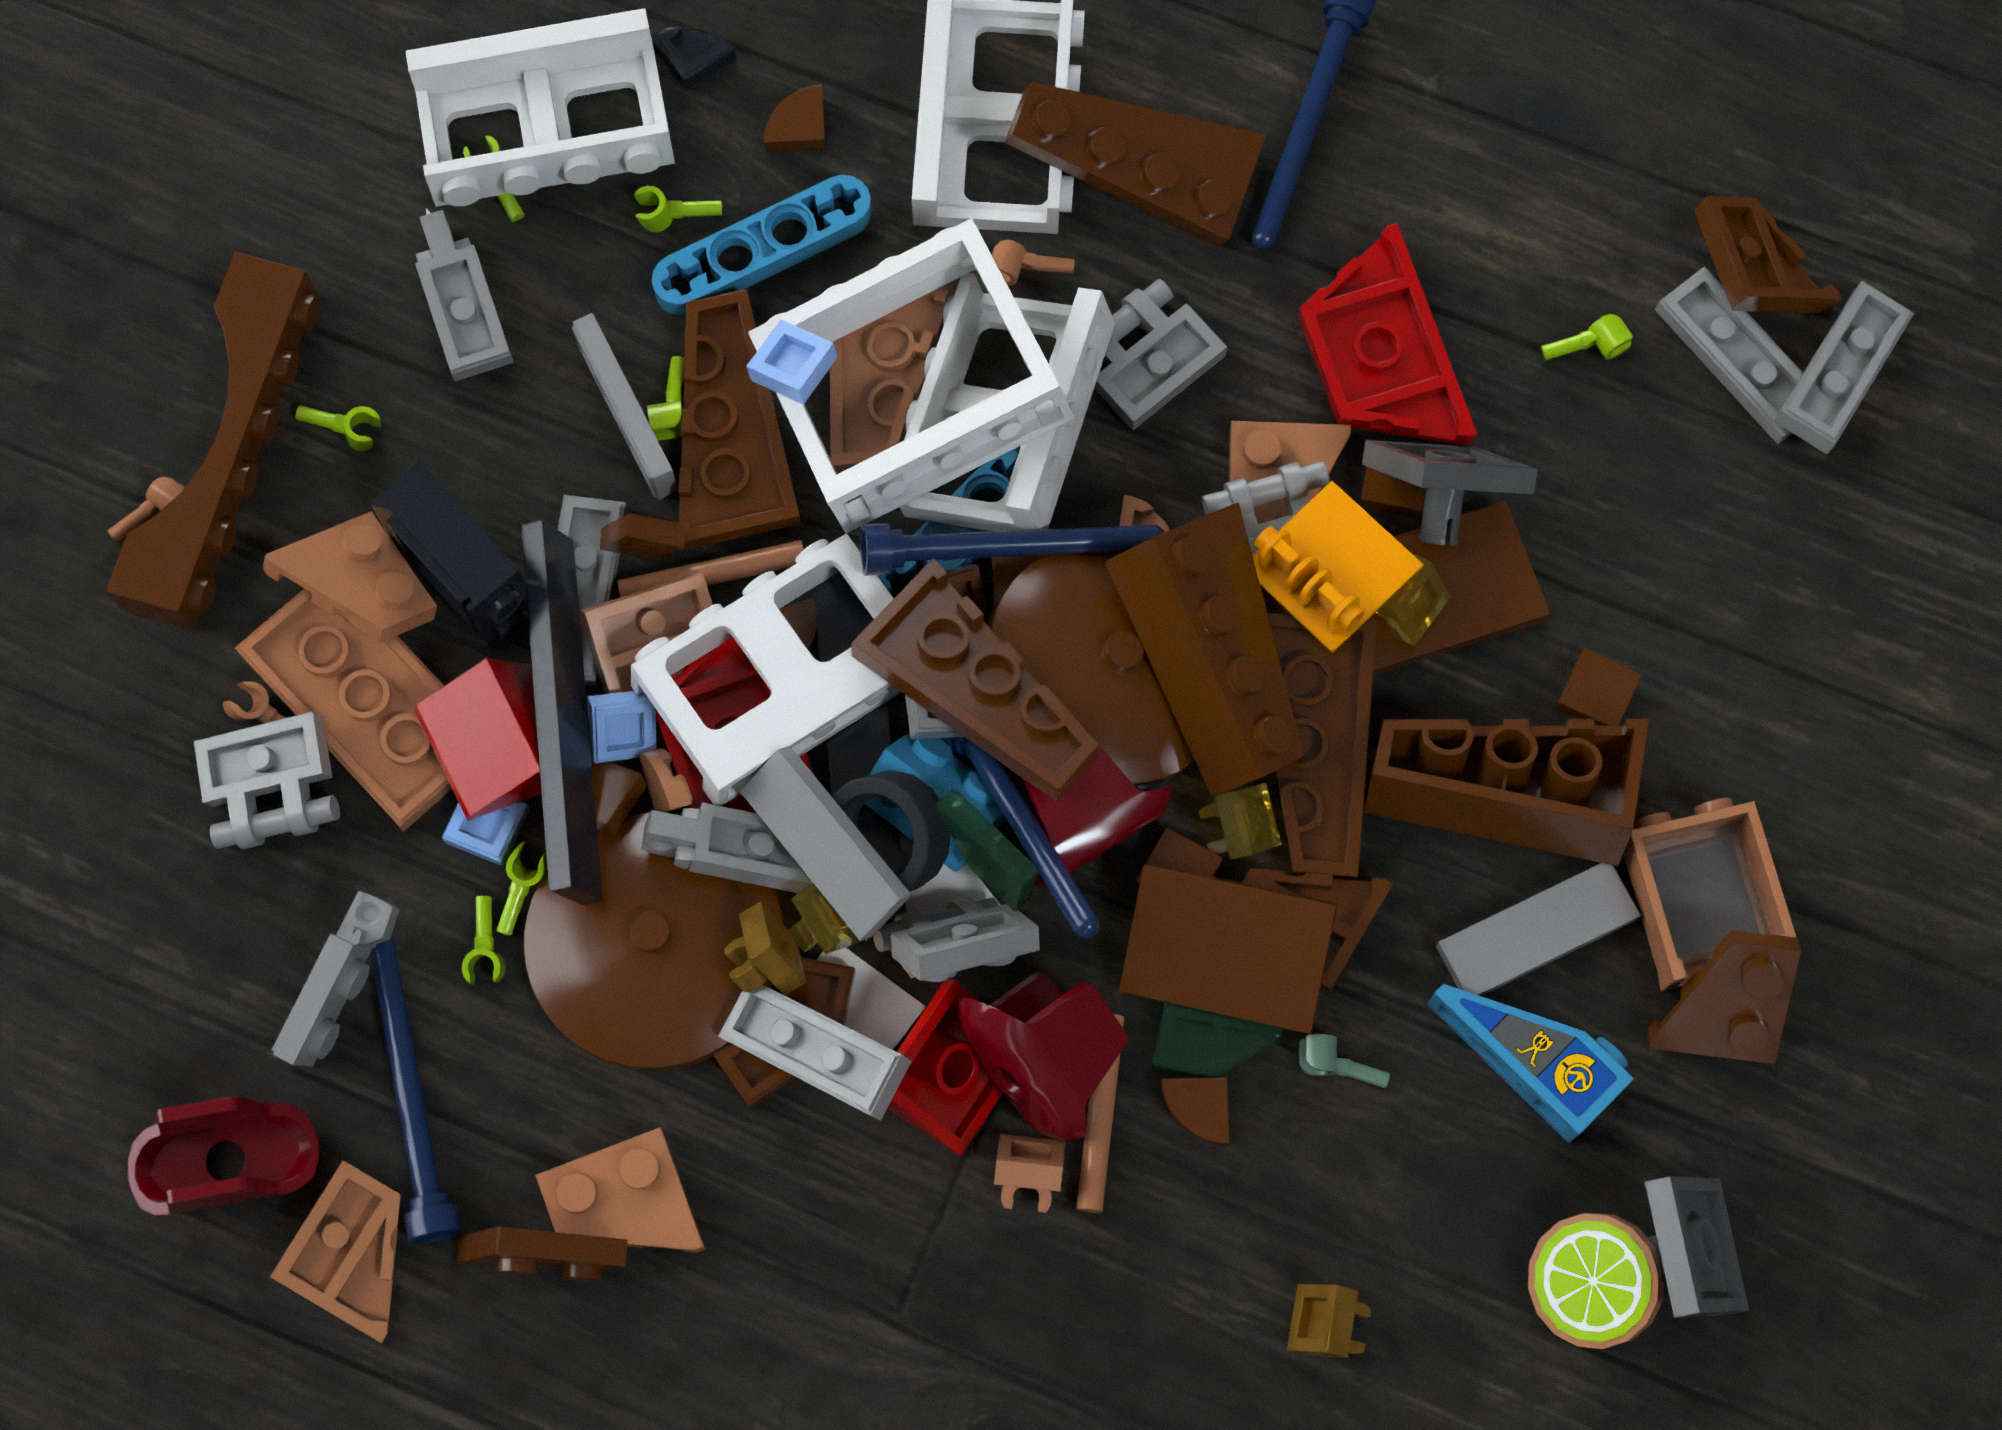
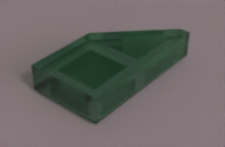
M954 789L950 790L936 802L935 807L969 868L1016 912L1031 898L1038 875V868L964 796Z
M1164 1002L1152 1069L1197 1078H1221L1280 1039L1283 1028Z

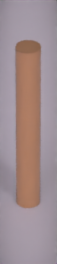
M802 540L617 580L620 597L696 572L703 573L707 586L764 574L769 571L774 572L788 569L797 564L795 559L804 550Z
M1114 1014L1123 1027L1124 1016ZM1120 1054L1089 1097L1087 1128L1084 1137L1076 1210L1083 1212H1103Z

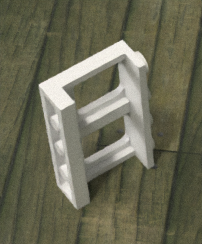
M928 0L912 189L913 225L955 227L972 218L977 228L983 230L1058 234L1059 213H1072L1074 176L1062 175V170L1050 165L1048 199L1041 205L975 202L965 196L964 188L969 145L974 141L1005 142L1022 94L985 92L979 91L974 87L972 82L976 38L984 32L1054 37L1058 42L1055 87L1080 92L1081 65H1071L1069 63L1070 48L1083 46L1085 11L1073 10V0H1061V3L1014 0Z
M645 8L406 51L408 71L416 91L427 163L423 165L424 176L436 207L448 204L466 206L476 202L478 199L505 193L527 195L542 187L565 183L587 184L603 176L625 172L642 174L654 171L659 166L675 164L653 41ZM622 88H631L637 92L643 126L572 138L567 111L568 102L572 98ZM505 109H512L518 113L524 147L453 160L448 127L454 119Z
M967 273L962 276L955 295L951 294L946 300L943 310L944 327L937 347H932L927 354L924 367L925 381L918 400H914L908 408L906 415L907 433L904 440L1003 391L964 384V378L979 335L984 330L990 328L1008 330L990 294L983 293L974 273ZM1078 287L1073 305L1014 297L1032 333L1051 336L1056 339L1049 366L1064 393L1074 419L1020 446L1006 493L1001 500L985 502L928 492L899 507L904 517L993 532L1048 529L1115 326L1114 319L1101 290ZM1050 399L1047 400V401H1045V402H1043V403H1041V404H1039V405H1037V406H1035L1034 409H1035L1036 407H1038V406H1040V405H1042V404H1044V403L1050 401Z
M847 533L831 543L826 539H821L809 545L796 557L795 562L797 564L777 576L773 571L758 576L744 588L742 592L743 597L725 608L721 604H714L704 609L691 620L689 630L671 641L667 637H660L650 642L636 654V662L631 664L632 689L637 696L643 692L647 695L702 774V789L713 805L722 806L740 795V791L778 749L791 746L800 757L901 693L900 690L853 658L851 648L828 662L815 660L779 610L838 572L843 575L873 619L894 599L877 575L864 576L860 551ZM734 638L769 687L771 695L766 701L721 729L713 730L704 725L671 675L729 639Z

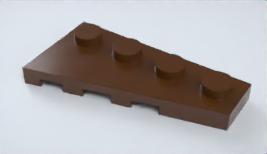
M1032 81L1023 91L1004 143L1220 247L1230 239L1266 135Z
M747 289L689 301L686 304L685 384L681 423L682 456L679 471V522H677L682 523V526H686L685 545L679 551L801 524L771 390L751 381L746 367L757 352L748 334L756 326Z
M933 558L851 643L852 657L1051 799L1058 802L1097 759L1099 744L1047 685L1040 686L1023 666L1024 659L1008 641L1003 644L983 621L984 614L968 596L963 598L947 580L948 573Z

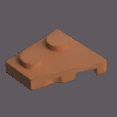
M1231 421L1229 430V482L1244 478L1246 483L1276 475L1278 467L1298 462L1300 467L1323 461L1329 475L1339 455L1344 451L1349 441L1351 425ZM1323 487L1308 491L1309 501L1312 498H1314L1323 489ZM1284 498L1254 507L1258 524L1289 515Z
M696 572L579 611L604 694L634 691L631 687V664L636 662V654L647 644L660 637H667L671 641L689 630L691 620L701 611L713 605L703 573ZM684 668L672 674L671 677L674 678L681 675Z
M661 1127L536 1175L555 1232L628 1240L627 1247L644 1248L645 1246L683 1250L690 1253H698L705 1250Z
M343 1160L270 1277L378 1342L383 1343L388 1334L401 1194Z

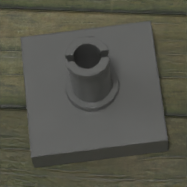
M1365 440L1362 461L1364 466L1421 488H1427L1418 540L1437 545H1445V541H1447L1446 544L1450 546L1458 545L1459 542L1458 532L1465 490L1534 494L1538 472L1536 468L1476 447Z
M1668 1176L1646 1181L1645 1185L1656 1235L1647 1236V1238L1656 1247L1661 1264L1659 1266L1662 1275H1665L1674 1318L1725 1316L1749 1311L1720 1179Z

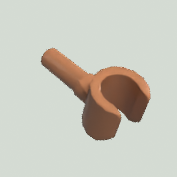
M1013 240L999 242L992 252V257L1007 285L1017 283L1021 268L1030 271L1038 270L1073 274L1074 259L1026 252L1024 246Z
M157 478L146 492L147 500L141 503L139 508L108 529V533L116 542H119L129 532L158 514L185 487L173 478Z
M256 682L236 684L252 696L253 706L249 712L243 711L234 702H223L225 713L236 721L257 719L265 724L285 719L275 708L269 705V696L266 689Z

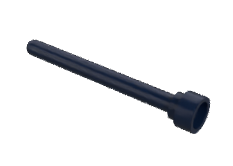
M1326 0L1323 13L1326 16L1325 25L1328 27V31L1252 234V243L1259 250H1269L1276 242L1351 36H1356L1360 29L1368 26L1376 0Z
M889 523L862 524L860 531V556L864 576L891 575L893 568H903L905 561L932 560L933 558L945 560L1125 552L1152 537L1164 533V530L1157 525L903 535L902 529L891 530Z
M966 737L942 738L950 746L953 753L960 754L962 757L971 760L1076 935L1085 939L1095 936L1099 930L1097 916L1005 766Z
M390 937V940L376 945V948L371 949L370 958L414 1198L408 1201L410 1212L404 1215L407 1236L410 1244H426L457 1236L462 1232L457 1205L450 1203L448 1193L441 1192L397 953L395 943Z

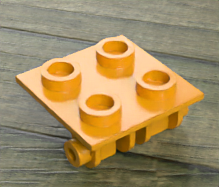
M1333 481L1329 482L1279 531L1273 526L1263 530L1254 542L1258 550L1252 555L1260 586L1331 653L1336 651L1424 567L1423 563Z

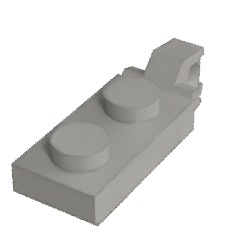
M443 210L419 217L430 250L417 253L418 262L415 265L454 381L514 363L475 246L471 245L469 237L454 242Z
M702 802L699 809L683 808L681 816L651 810L644 825L641 850L669 858L675 857V866L683 869L689 868V871L810 896H816L819 891L756 813Z
M358 891L337 934L329 935L272 1048V1051H274L273 1055L292 1065L313 1067L317 1058L321 1060L327 1056L335 1044L340 1031V1025L335 1022L346 1000H353L367 980L370 966L365 962L371 949L376 948V945L390 940L399 913L398 908L376 896Z

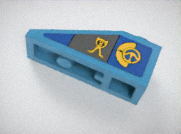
M1443 984L1427 1003L1461 1039L1568 1143L1575 1139L1634 1079L1624 1069L1628 1062L1622 1053L1602 1037L1594 1040L1585 1031Z

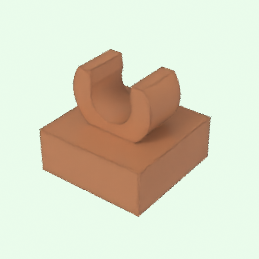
M1000 1134L994 1185H1002L1001 1202L1004 1208L1012 1209L1015 1191L1022 1187L1032 1188L1038 1192V1212L1046 1213L1052 1202V1192H1061L1065 1141Z

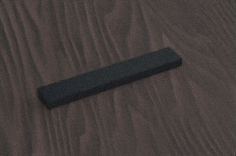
M539 520L523 525L522 543L548 882L551 892L578 904L587 905L603 901L574 543L570 537L545 521Z
M840 572L814 587L820 662H828L851 648V643L874 620ZM888 701L827 739L831 796L849 781L868 776L885 748L891 745ZM864 804L858 816V830L893 872L902 870L899 830ZM906 902L887 920L885 924L894 922V918L897 914L907 912ZM842 919L845 947L875 944L873 936L860 941Z

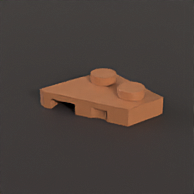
M372 511L265 554L263 570L267 576L277 582L282 576H285L312 593V603L332 615L345 617L352 623L353 628L378 643L434 620L437 605Z

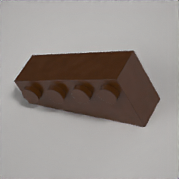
M1239 502L1152 537L1105 561L1211 797L1262 778L1304 757Z
M1468 719L1383 720L1363 813L1618 866L1634 826L1649 719H1626L1624 725H1595L1594 719H1567L1565 726H1529L1528 719H1503L1500 726H1471Z

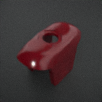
M1100 746L1097 759L1058 802L1051 799L1015 772L1009 774L1070 874L1100 857L1103 852L1117 843L1120 844L1140 828L1160 817L1165 812L1174 786L1150 791L1137 789ZM1029 859L1017 877L1016 884L1025 888H1046V884L1031 859Z
M1035 972L990 1005L971 998H960L958 1013L963 1034L978 1053L990 1076L1007 1095L1020 1116L1033 1129L1051 1138L1079 1140L1085 1137L1087 1128L1085 1107L1087 1100L1128 1042L1127 1033L1096 987L1090 983L1080 982L1062 995L1048 974Z
M230 1096L156 1110L157 1123L145 1128L132 1142L128 1158V1180L132 1195L139 1208L154 1216L171 1215L282 1195L299 1190L314 1177L319 1161V1141L314 1125L304 1110L289 1103H265L248 1098ZM221 1143H236L245 1154V1165L242 1172L237 1177L218 1180L214 1178L208 1169L210 1152Z

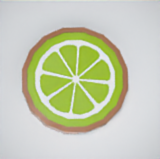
M1582 1213L1557 1222L1539 1239L1529 1261L1528 1290L1537 1315L1553 1334L1577 1347L1605 1349L1634 1340L1653 1323L1663 1301L1664 1282H1662V1272L1659 1266L1661 1261L1656 1247L1639 1227L1612 1214Z

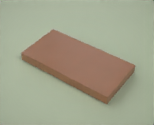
M304 588L237 645L235 649L296 716L309 712H315L323 716L328 751L404 832L452 790L414 711L418 703L444 687V685L398 636L381 643L376 642L353 628L352 623L345 617L332 615L312 603V593Z

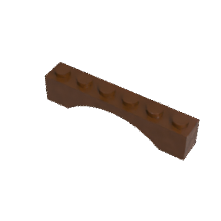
M236 251L214 305L224 332L229 361L228 397L219 432L204 463L183 491L153 518L127 534L106 589V593L122 611L194 630L199 614H205L213 602L216 591V580L213 577L221 555L227 556L234 545L237 535L235 516L242 498L248 499L254 491L258 478V465L256 463L263 442H270L276 432L279 421L277 403L283 387H289L296 378L300 362V355L297 349L304 330L311 331L320 310V298L305 270Z

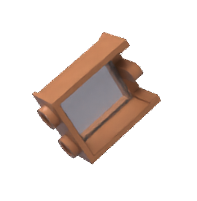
M1720 798L1696 806L1694 808L1695 815L1672 820L1669 812H1661L1634 821L1633 830L1623 857L1657 968L1661 992L1682 988L1696 971L1706 967L1712 958L1713 950L1731 930L1796 937L1755 801L1734 806L1731 798Z

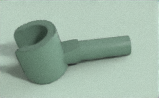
M1309 1034L1305 1039L1300 1040L1299 1063L1301 1069L1307 1075L1331 1076L1337 1074L1386 1088L1390 1073L1351 1061V1059L1337 1058L1336 1036Z

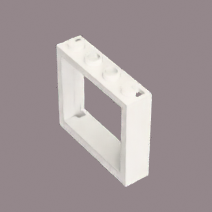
M972 218L955 227H949L940 231L933 238L900 255L886 258L878 266L843 284H837L828 288L812 300L788 312L777 314L766 323L748 332L756 351L759 350L781 319L834 342L977 269L1032 375L837 474L805 404L803 405L776 392L824 497L845 533H849L861 527L862 524H867L1074 419L1052 369ZM1050 399V401H1048V402H1046V403H1044V404H1042V405H1040V406H1038V407H1036V408L1034 409L1035 406H1037V405H1039V404H1041V403H1043V402H1045V401H1047V400ZM862 495L861 497L846 504V502L852 500L853 498Z

